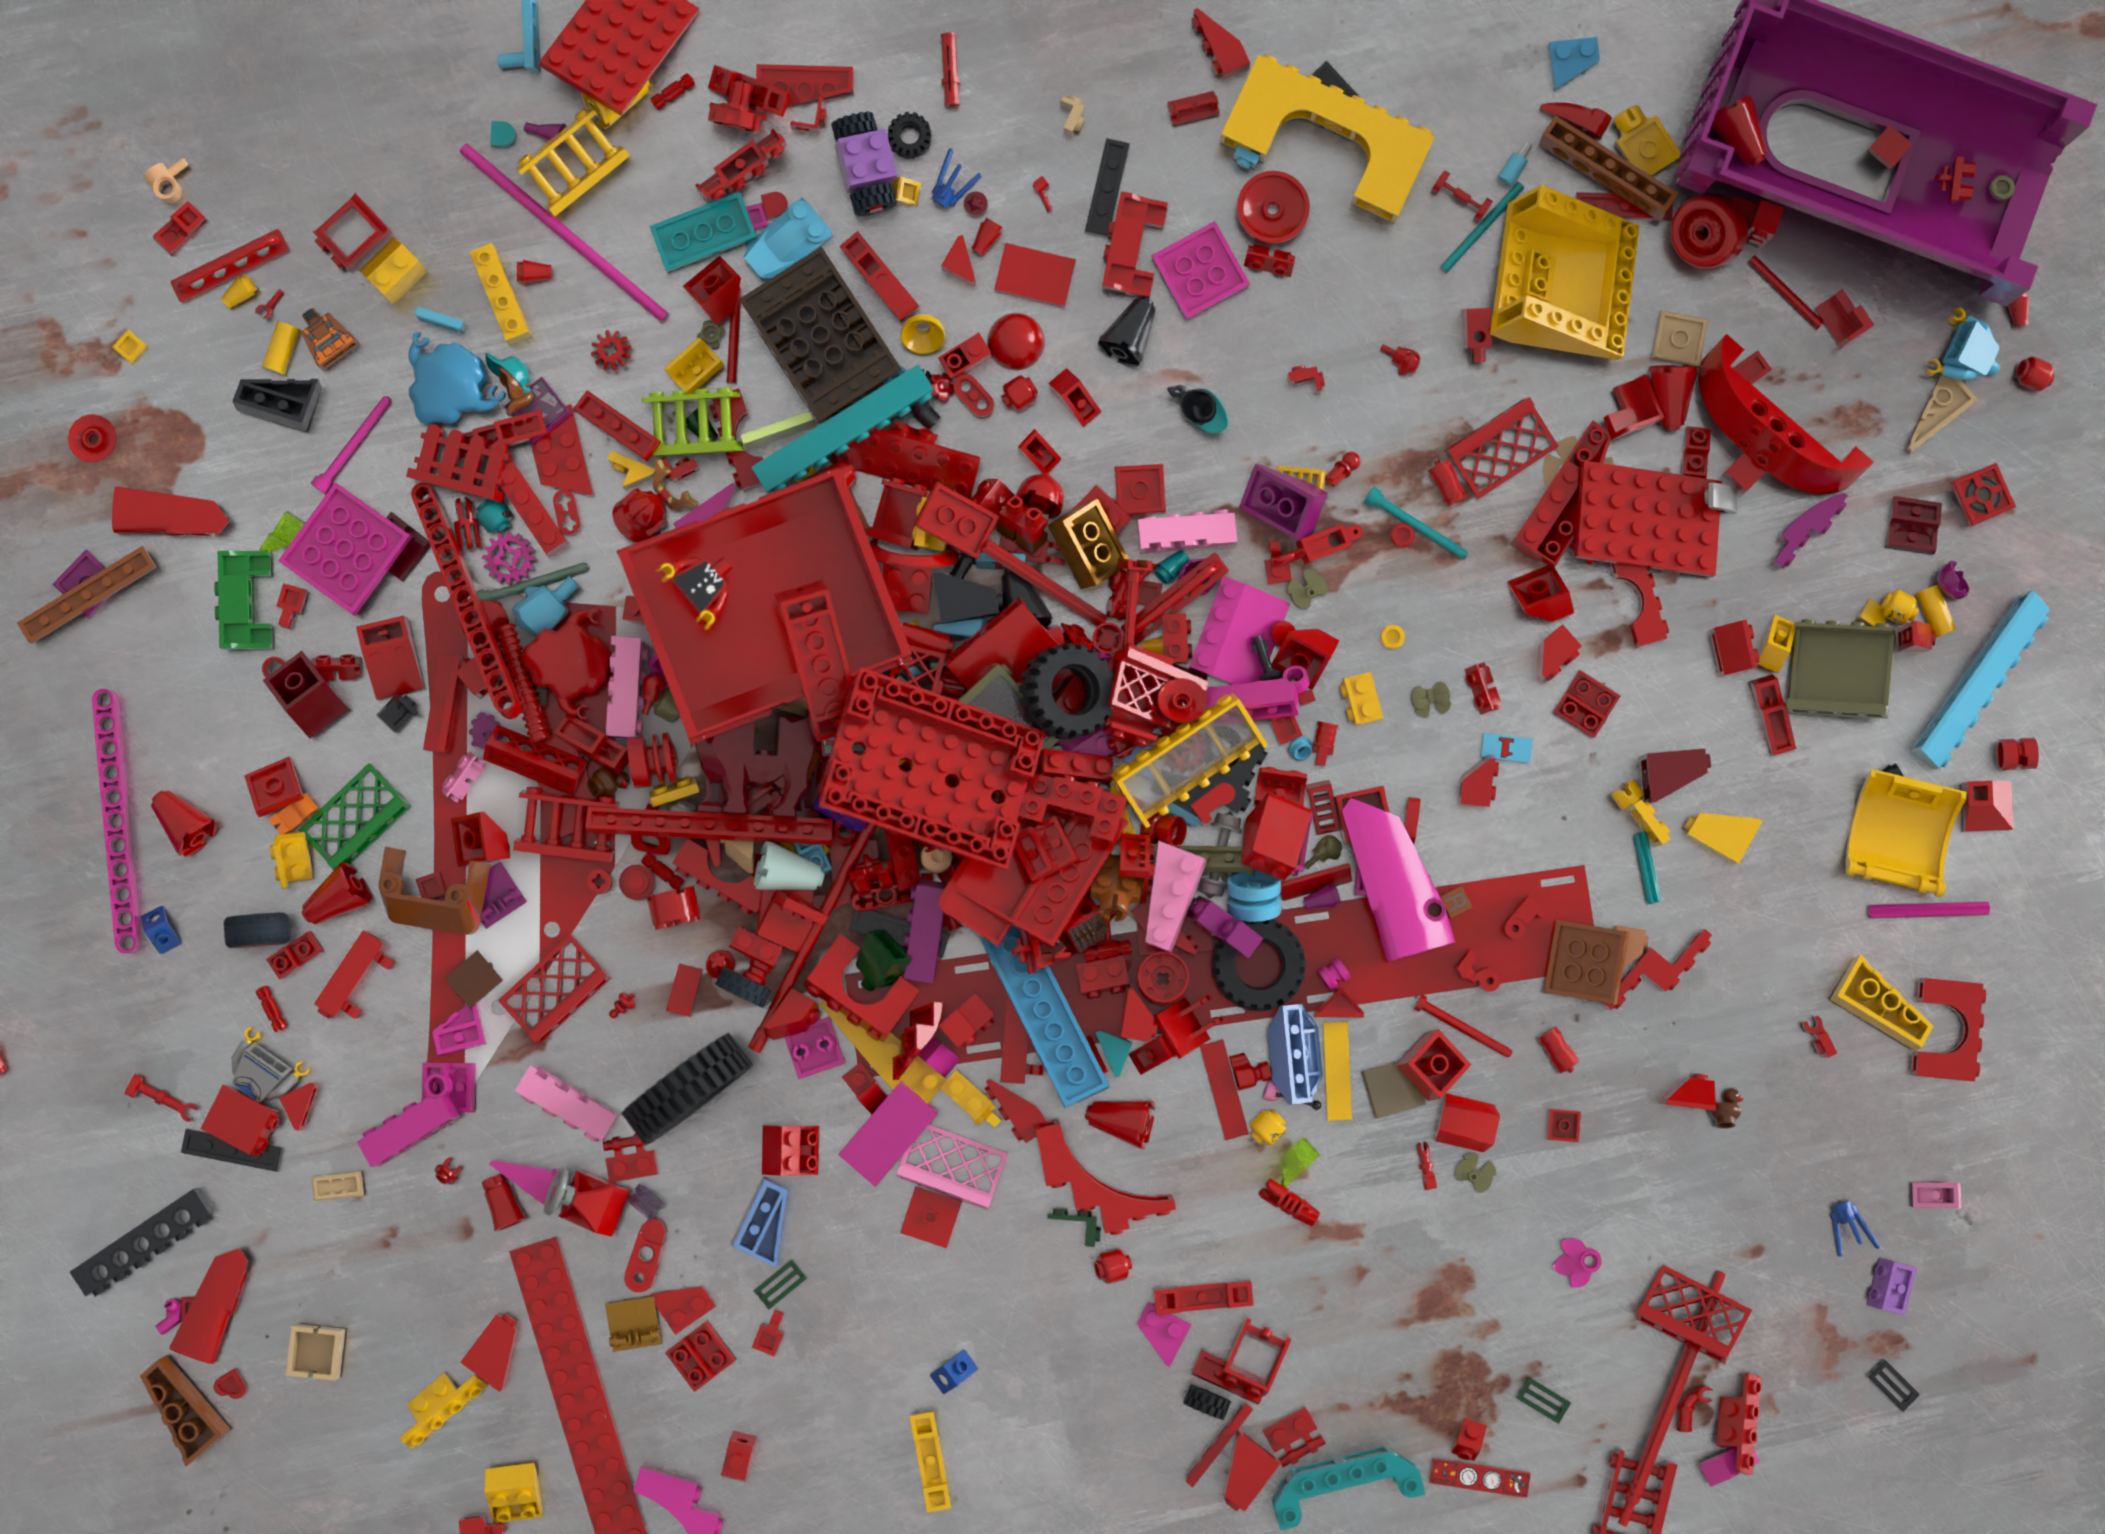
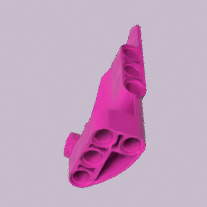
M1350 798L1343 808L1342 814L1370 909L1376 919L1387 962L1455 943L1446 907L1400 817ZM1435 903L1440 906L1441 913L1438 917L1429 915L1427 909L1430 904Z

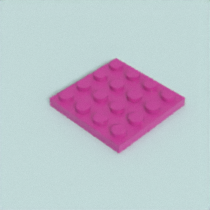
M335 482L278 561L356 616L409 543L412 536Z

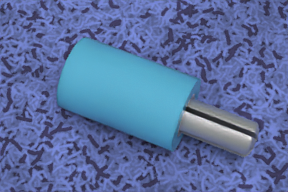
M1529 142L1524 143L1519 153L1513 152L1497 176L1504 184L1512 187L1527 165L1528 161L1525 157L1532 148Z

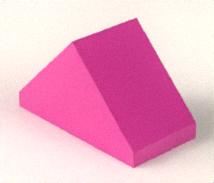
M932 1036L918 1054L920 1058L944 1078L961 1060L935 1036Z

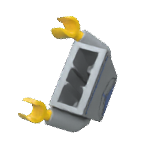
M248 1027L244 1032L246 1039L240 1042L231 1057L232 1073L234 1075L233 1085L241 1090L240 1093L257 1102H262L265 1098L272 1100L286 1094L299 1081L298 1078L300 1076L308 1075L310 1068L305 1073H299L298 1067L303 1063L301 1061L296 1064L295 1071L290 1073L291 1067L255 1043L261 1039V1032L258 1031L254 1038H250L249 1034L253 1028Z

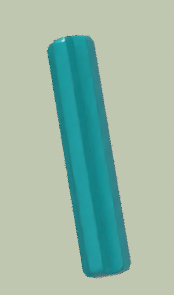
M1647 832L1634 834V841L1646 900L1648 904L1658 903L1661 898Z

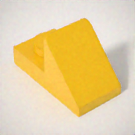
M610 451L607 458L612 463L611 468L625 473V470H629L622 485L624 490L655 477L656 469L614 451Z

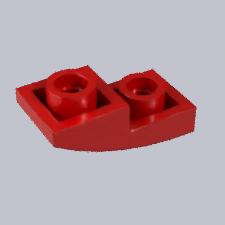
M1686 427L1681 475L1699 478L1707 477L1711 429Z
M308 931L266 960L280 980L318 956L324 950L313 933Z

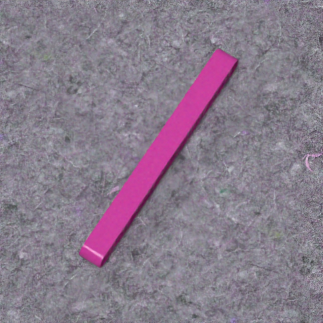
M101 688L95 691L92 696V709L114 943L119 952L134 954L142 946L120 704L118 695L115 692ZM108 694L110 696V703L103 707L100 702L103 695ZM111 718L113 726L110 730L105 731L103 729V722ZM113 742L115 751L111 755H107L105 747L108 743ZM115 766L117 775L114 779L110 780L107 772L109 768ZM113 791H118L120 798L118 802L112 804L110 794ZM116 815H120L122 823L118 828H114L112 825V819ZM122 839L124 848L121 852H116L114 844L117 840ZM123 863L126 866V873L120 877L116 870L118 865ZM122 888H126L129 892V896L125 901L119 898V892ZM125 912L131 915V921L128 925H124L121 921V916ZM128 936L133 939V946L129 950L123 945L124 939Z

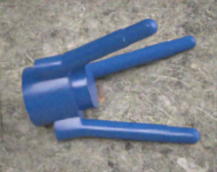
M952 148L948 149L936 185L931 191L933 193L931 199L946 209L949 205L954 206L957 200L981 177V173L976 174L960 191L953 195L955 190L951 188V185L962 168L961 164L957 165L947 183L942 184L953 152Z
M1851 1200L1832 1206L1834 1213L1830 1215L1834 1225L1838 1256H1842L1839 1220L1841 1224L1849 1223L1858 1244H1862V1239L1854 1223L1856 1217L1875 1248H1880L1873 1233L1859 1214L1856 1204L1853 1205Z

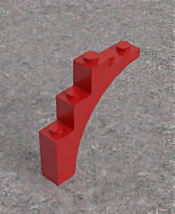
M1058 1119L1034 1124L1046 1186L1059 1188L1065 1186L1066 1182H1070L1076 1210L1080 1209L1082 1212L1095 1209V1206L1099 1205L1105 1233H1110V1235L1124 1233L1125 1229H1130L1128 1219L1131 1218L1133 1221L1146 1219V1215L1156 1214L1157 1216H1164L1170 1214L1171 1210H1176L1172 1194L1159 1196L1135 1195L1114 1189L1096 1179L1082 1167L1071 1153L1064 1140Z

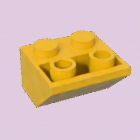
M534 1463L485 1469V1495L493 1523H505L543 1516L539 1479Z

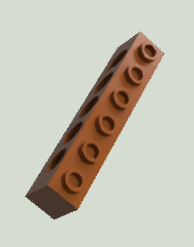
M1557 116L1553 118L1542 134L1539 142L1541 147L1660 222L1675 202L1678 192Z

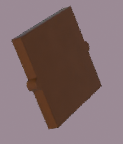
M478 950L445 977L455 990V995L460 996L470 1009L503 981L493 969V964L491 962L488 963Z

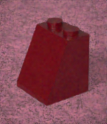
M300 651L263 679V682L285 712L309 739L349 710L340 696L303 651Z
M1706 748L1647 753L1640 756L1644 803L1646 801L1650 804L1655 803L1707 774V768H1711L1710 754H1706Z

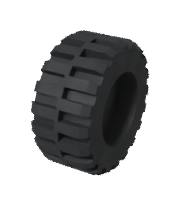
M1067 643L1043 650L1036 654V658L1031 659L1027 663L1029 669L1022 672L1020 678L1024 680V683L1019 685L1018 690L1019 693H1023V699H1019L1020 705L1025 706L1027 710L1024 712L1027 720L1032 719L1034 721L1032 726L1039 730L1043 729L1048 737L1055 736L1056 739H1072L1095 732V729H1100L1105 725L1104 719L1110 718L1113 710L1110 709L1111 706L1108 705L1113 685L1112 677L1115 676L1113 669L1108 670L1106 667L1109 664L1105 658L1099 659V652L1094 649L1087 650L1086 645ZM1064 668L1074 672L1080 678L1084 687L1083 704L1077 713L1071 715L1063 712L1056 705L1051 691L1054 676L1060 669Z
M1276 920L1241 921L1263 938L1262 942L1272 945L1278 951L1282 962L1281 972L1278 978L1266 987L1256 988L1245 984L1236 971V958L1239 952L1219 939L1211 961L1215 984L1227 1000L1240 1008L1251 1011L1272 1010L1288 1002L1297 993L1304 980L1306 960L1303 946H1301L1295 933H1292L1287 926Z

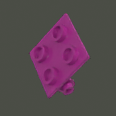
M501 861L489 869L480 923L482 922L486 929L527 902Z

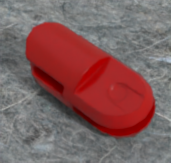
M464 497L467 519H464L461 500L457 498L455 500L457 521L453 523L460 551L463 550L461 527L464 529L467 550L473 549L470 526H473L476 547L482 548L478 520L473 518L471 501L468 497Z

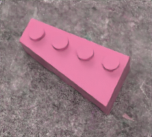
M530 1065L515 1089V1092L522 1095V1099L531 1104L536 1103L542 1106V1110L553 1117L555 1115L564 1119L563 1123L574 1130L577 1127L585 1131L584 1136L594 1142H597L598 1139L604 1141L619 1117V1114L537 1065Z

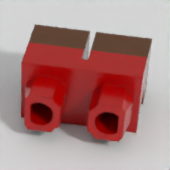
M1014 495L999 512L996 531L1013 542L1015 541L1016 544L1033 554L1047 541L1048 533L1044 529L1048 524V520L1042 516V511L1036 507L1028 508L1025 506L1023 499L1017 495Z

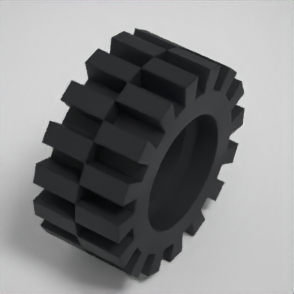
M905 112L904 115L900 113L896 119H892L891 125L888 127V140L892 150L897 152L899 156H906L908 159L911 156L917 158L919 154L923 155L926 148L930 146L932 138L931 128L928 121H925L922 115L918 116L916 112H913V114ZM908 126L916 128L919 132L918 140L912 144L904 143L900 138L901 131Z
M1190 1384L1183 1404L1211 1417L1224 1420L1231 1401L1209 1390Z

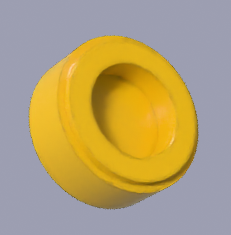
M1397 625L1386 626L1380 634L1382 645L1390 650L1399 648L1405 640L1404 631Z

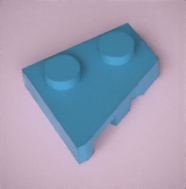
M1597 37L1554 41L1548 44L1554 90L1559 89L1562 85L1576 78L1600 61Z

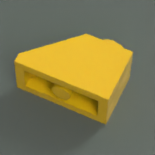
M1777 615L1773 616L1759 649L1758 665L1779 673L1791 651L1796 630L1794 622Z

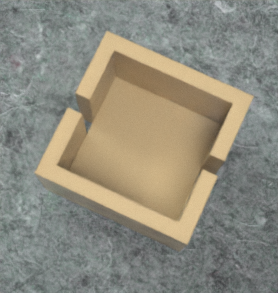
M304 1324L292 1325L286 1376L304 1378L313 1376L314 1379L333 1381L339 1379L346 1329L333 1327L319 1328V1326Z

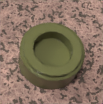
M2005 175L1995 177L1989 184V193L1997 201L2007 200L2015 190L2013 180Z

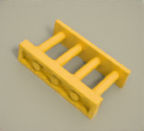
M586 108L581 109L575 114V120L531 156L526 154L517 162L519 164L515 168L517 172L522 175L527 171L547 195L549 203L546 205V208L553 216L558 215L630 156L622 146L618 148L612 146L591 120L597 114L592 108L588 110ZM582 125L585 126L605 152V158L599 163L591 159L572 135ZM564 140L586 167L585 171L587 173L581 178L575 177L553 150ZM545 155L568 183V188L562 193L556 192L534 165Z

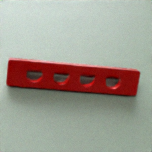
M275 229L171 280L170 283L178 300L181 303H185L289 252L290 249L281 231ZM269 246V252L266 256L257 255L256 252ZM247 257L245 266L237 267L235 265V262ZM225 268L224 276L220 278L214 277L213 273ZM203 278L204 283L202 287L196 289L191 286L192 283Z
M1212 553L1136 614L1134 645L1139 644L1162 626L1163 614H1177L1229 572L1228 567L1217 553ZM1210 577L1207 583H1202L1204 580ZM1189 592H1191V594H1190V596H1189L1188 598H1183V597L1186 596ZM1172 607V610L1170 611V613H1164V612H1166L1169 608ZM1153 622V625H1152L1151 628H1145V627H1147L1149 624H1151V623ZM1123 624V625L1121 626V629H1122L1123 631H1124L1125 624Z

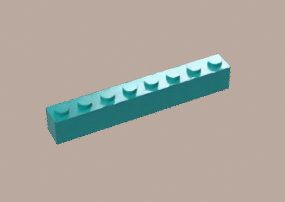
M916 365L751 468L767 493L786 488L785 483L792 479L795 482L807 475L806 470L815 466L817 469L828 462L827 457L834 453L838 456L849 449L848 444L855 440L857 443H860L870 436L868 432L877 427L878 430H881L891 423L889 419L898 415L900 418L912 410L910 406L919 402L921 405L932 398L931 393L935 392L921 367Z

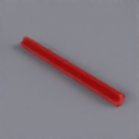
M988 540L982 548L984 554L1097 627L1106 622L1107 616L993 541Z

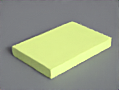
M808 411L744 433L741 438L748 451L816 426L811 412Z

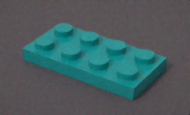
M740 192L650 226L667 273L757 238Z

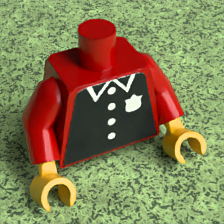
M698 557L679 559L670 564H663L656 570L657 572L660 570L664 571L666 577L662 581L666 582L671 578L674 586L699 614L696 622H699L700 619L706 620L707 625L705 629H708L724 610L729 594L726 589L728 584L722 577L733 569L724 557L713 566L706 558L701 560Z

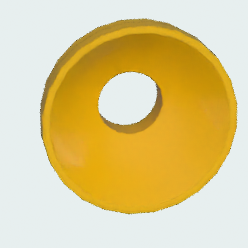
M922 314L912 316L904 322L900 337L906 349L913 353L924 355L939 350L944 343L945 333L944 327L938 319ZM919 323H927L930 328L926 331H920L916 326Z

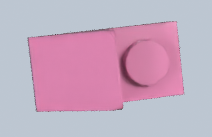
M1912 1183L1913 1207L1961 1208L1960 1183Z

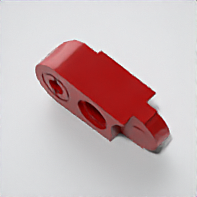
M652 1218L642 1224L624 1274L625 1285L633 1292H644L655 1282L667 1231L663 1222L659 1219ZM643 1247L652 1249V1259L645 1260L641 1257L640 1253ZM637 1273H641L644 1277L640 1283L634 1279Z

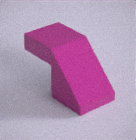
M1726 1448L1724 1453L1702 1461L1699 1464L1710 1487L1740 1474L1736 1472L1737 1448ZM1754 1450L1755 1464H1757L1760 1460Z

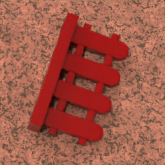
M436 424L429 425L426 433H421L420 438L424 439L420 457L415 456L414 462L418 463L417 468L412 469L408 467L406 477L503 503L505 493L497 490L499 485L504 484L501 474L505 460L510 461L511 455L507 454L508 446L506 443L496 441L493 443L491 450L485 449V438L475 435L471 438L470 443L466 444L464 443V434L459 430H452L446 439L442 437V428ZM440 443L446 445L441 463L436 462ZM462 449L468 450L463 469L457 467ZM483 455L489 456L485 474L479 473ZM433 468L439 469L438 475L432 474ZM455 473L461 474L460 481L454 480ZM477 479L483 480L482 486L476 485Z

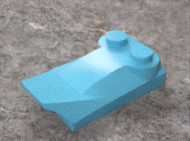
M802 197L793 202L784 213L762 230L756 239L747 243L743 258L761 279H771L818 249L834 235L821 217Z

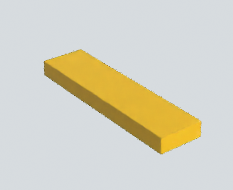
M1348 1022L1323 1023L1327 1121L1352 1120Z

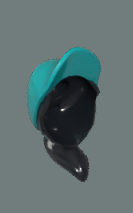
M1183 385L1167 388L1172 398H1180L1182 412L1194 425L1209 433H1219L1227 428V412L1223 407L1222 401L1211 391L1200 388L1188 390Z

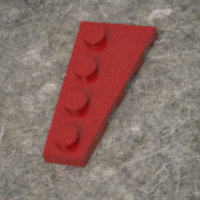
M756 64L757 79L775 85L790 93L787 107L819 100V97L828 98L853 92L854 67ZM756 106V112H766V110Z

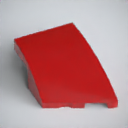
M932 1002L910 1011V1027L905 1028V1033L901 1034V1055L893 1057V1080L900 1079L934 1035L940 1022L942 1003Z

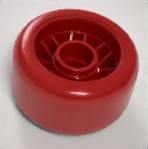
M1704 194L1689 199L1678 208L1671 223V240L1675 251L1686 263L1697 268H1714L1731 262L1742 252L1748 237V223L1741 207L1731 198L1721 194ZM1705 227H1706V228L1708 229V231H1709V235H1708V236L1706 235Z

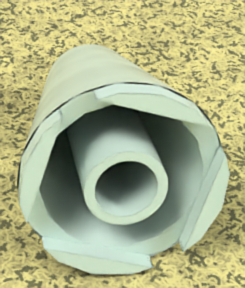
M765 841L760 854L764 855H762L761 860L757 862L754 877L755 889L816 890L817 886L821 887L824 879V872H821V866L773 842Z

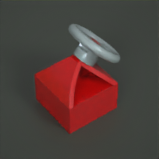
M559 1169L551 1182L545 1199V1214L552 1215L559 1204H562L558 1217L594 1233L612 1237L630 1191L593 1174L577 1170L569 1186L567 1185V1169Z

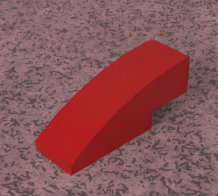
M1772 674L1751 680L1750 685L1772 755L1797 749L1778 678Z
M566 714L553 732L555 736L618 776H620L629 763L626 747L609 739L605 733L571 715Z

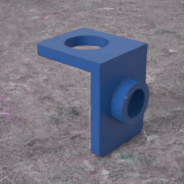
M159 906L141 916L144 932L159 954L181 944L179 937L167 921L163 906ZM159 915L157 920L148 923L151 917Z
M963 1350L946 1364L932 1372L930 1377L942 1394H946L975 1373L978 1368L967 1352ZM939 1374L947 1379L948 1386L940 1381Z

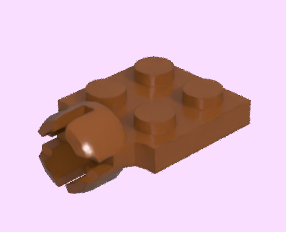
M1109 855L1091 885L1090 897L1099 899V913L1104 919L1110 921L1111 911H1116L1115 922L1127 917L1130 903L1140 902L1142 878L1119 876L1120 855Z

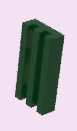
M791 1259L758 1286L754 1293L757 1294L769 1310L805 1281L807 1277ZM789 1267L794 1269L767 1293L763 1294L761 1292ZM798 1274L800 1278L771 1302L768 1301V1297Z
M1527 1377L1525 1384L1521 1387L1519 1394L1515 1398L1559 1424L1571 1402ZM1532 1384L1564 1404L1563 1407L1560 1408L1529 1389V1386ZM1525 1393L1559 1412L1557 1417L1523 1397Z

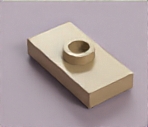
M362 1171L311 1177L314 1201L364 1195Z

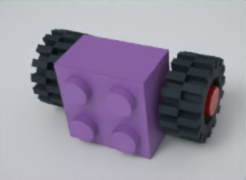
M873 112L853 113L833 121L831 126L836 142L834 147L846 193L855 191L850 195L854 214L857 216L872 215L873 213H880L896 206L892 184L889 183L894 182L897 172L886 130H877Z

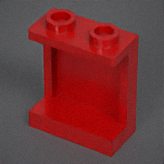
M891 477L890 481L882 479L881 484L884 485L873 527L868 526L866 535L917 550L918 546L914 545L912 539L915 527L913 525L917 519V506L919 502H922V497L927 498L929 495L926 492L927 487L913 483L912 488L904 486V480Z
M222 1085L200 1129L249 1155L259 1156L268 1145L267 1138L271 1131L275 1130L279 1123L278 1117L280 1112L240 1093V1090L232 1086Z

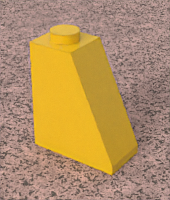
M1698 813L1688 818L1684 826L1687 829L1684 835L1731 863L1738 864L1763 821L1757 818Z

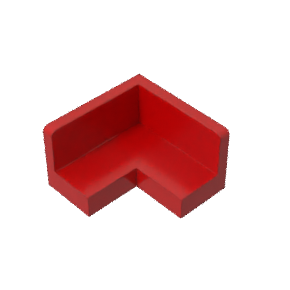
M1843 289L1815 308L1816 313L1824 321V325L1840 349L1874 326L1862 305L1855 308Z
M1647 374L1614 387L1613 391L1621 410L1603 417L1612 440L1650 427L1665 418Z

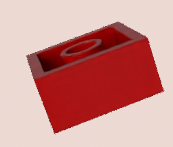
M1889 125L1867 151L1891 170L1913 144Z
M1548 1109L1546 1139L1579 1142L1581 1112Z

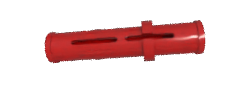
M950 32L940 34L943 63L941 85L944 86V106L958 107L960 106L958 93L960 78L957 75L956 34Z

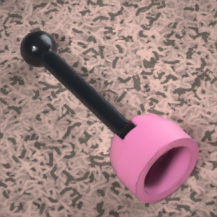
M1268 1080L1262 1098L1268 1101H1276L1280 1097L1284 1098L1274 1082ZM1318 1100L1303 1103L1312 1106L1314 1110H1319L1322 1106Z

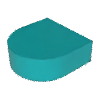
M492 121L491 147H508L512 145L516 139V131L513 126L508 122Z

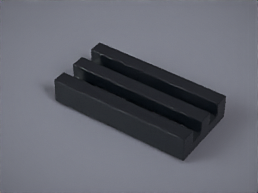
M1885 1359L1867 1375L1902 1412L1920 1396ZM1884 1368L1912 1394L1910 1397L1882 1371ZM1877 1375L1905 1401L1904 1404L1876 1378Z

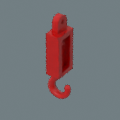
M1342 523L1302 538L1296 542L1298 549L1274 558L1272 564L1275 567H1280L1302 558L1304 565L1341 552L1351 547V542L1362 536V529L1358 525L1345 528ZM1336 534L1340 545L1336 547L1331 546L1328 542L1329 535Z

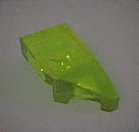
M289 511L284 512L274 531L268 534L259 550L268 551L289 546L305 522Z
M1302 1137L1293 1145L1281 1160V1166H1283L1281 1185L1284 1187L1290 1184L1320 1156L1305 1137Z

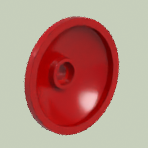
M1266 171L1252 177L1241 189L1237 201V214L1244 230L1253 238L1271 244L1282 243L1295 237L1305 226L1310 211L1309 197L1303 185L1293 176L1281 171ZM1275 207L1277 212L1270 214L1268 208Z

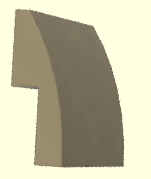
M1400 1061L1362 1071L1375 1119L1426 1104L1421 1092L1396 1067Z

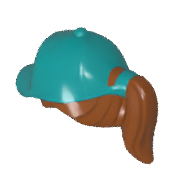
M486 352L485 358L488 368L499 377L500 383L507 389L508 398L511 400L507 407V415L511 416L513 412L527 406L533 399V393L528 386V366L515 356L500 360Z

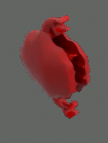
M599 609L580 610L573 613L567 622L556 631L552 629L541 630L536 638L524 647L521 654L522 663L530 672L532 682L538 687H548L556 697L559 708L566 714L575 716L578 719L588 718L580 716L579 710L582 707H589L587 705L574 707L571 704V700L578 697L582 692H595L599 685L607 680L610 651L604 646L601 637L591 636L587 629L581 625L585 619L592 624L600 623V621L592 619L594 612L602 613Z

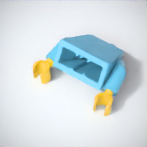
M1962 308L1954 309L1953 314L1959 318L1950 315L1948 321L1951 325H1959L1942 361L1945 366H1941L1937 359H1931L1927 363L1934 365L1936 370L1926 369L1925 373L1928 376H1934L1939 372L1943 373L1942 376L1957 380H1973L1976 377L1986 376L1987 374L1994 376L2001 367L1994 360L1999 351V345L1995 342L1989 325L1972 316L1966 317L1965 311Z

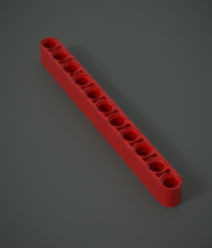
M425 482L417 483L411 490L412 500L492 703L504 718L515 719L521 713V702L440 498L429 484ZM429 493L426 499L421 500L425 494ZM437 514L435 519L429 521L432 515ZM445 534V537L441 541H438V538L441 535ZM453 555V558L446 562L447 557ZM462 575L461 579L454 583L455 578ZM470 596V599L462 604L463 599ZM478 617L477 622L470 625L472 619ZM487 638L483 645L478 646L480 640ZM495 659L493 665L487 667V663ZM503 680V684L495 688L496 683ZM512 701L509 708L503 709L507 702Z

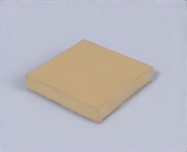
M1661 310L1651 359L1682 365H1694L1699 368L1709 319Z

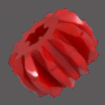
M606 330V338L603 339L598 334L596 337L600 343H591V346L598 350L592 351L590 354L592 357H598L594 362L597 366L603 363L604 371H607L611 365L612 370L616 372L618 369L616 364L620 363L624 368L626 364L623 358L631 359V355L626 352L632 350V346L629 344L624 345L628 338L626 336L620 338L619 331H615L613 337H611L610 331ZM614 346L617 352L611 353L609 356L606 349H611Z
M946 667L941 681H944L941 695L958 701L965 694L966 687Z

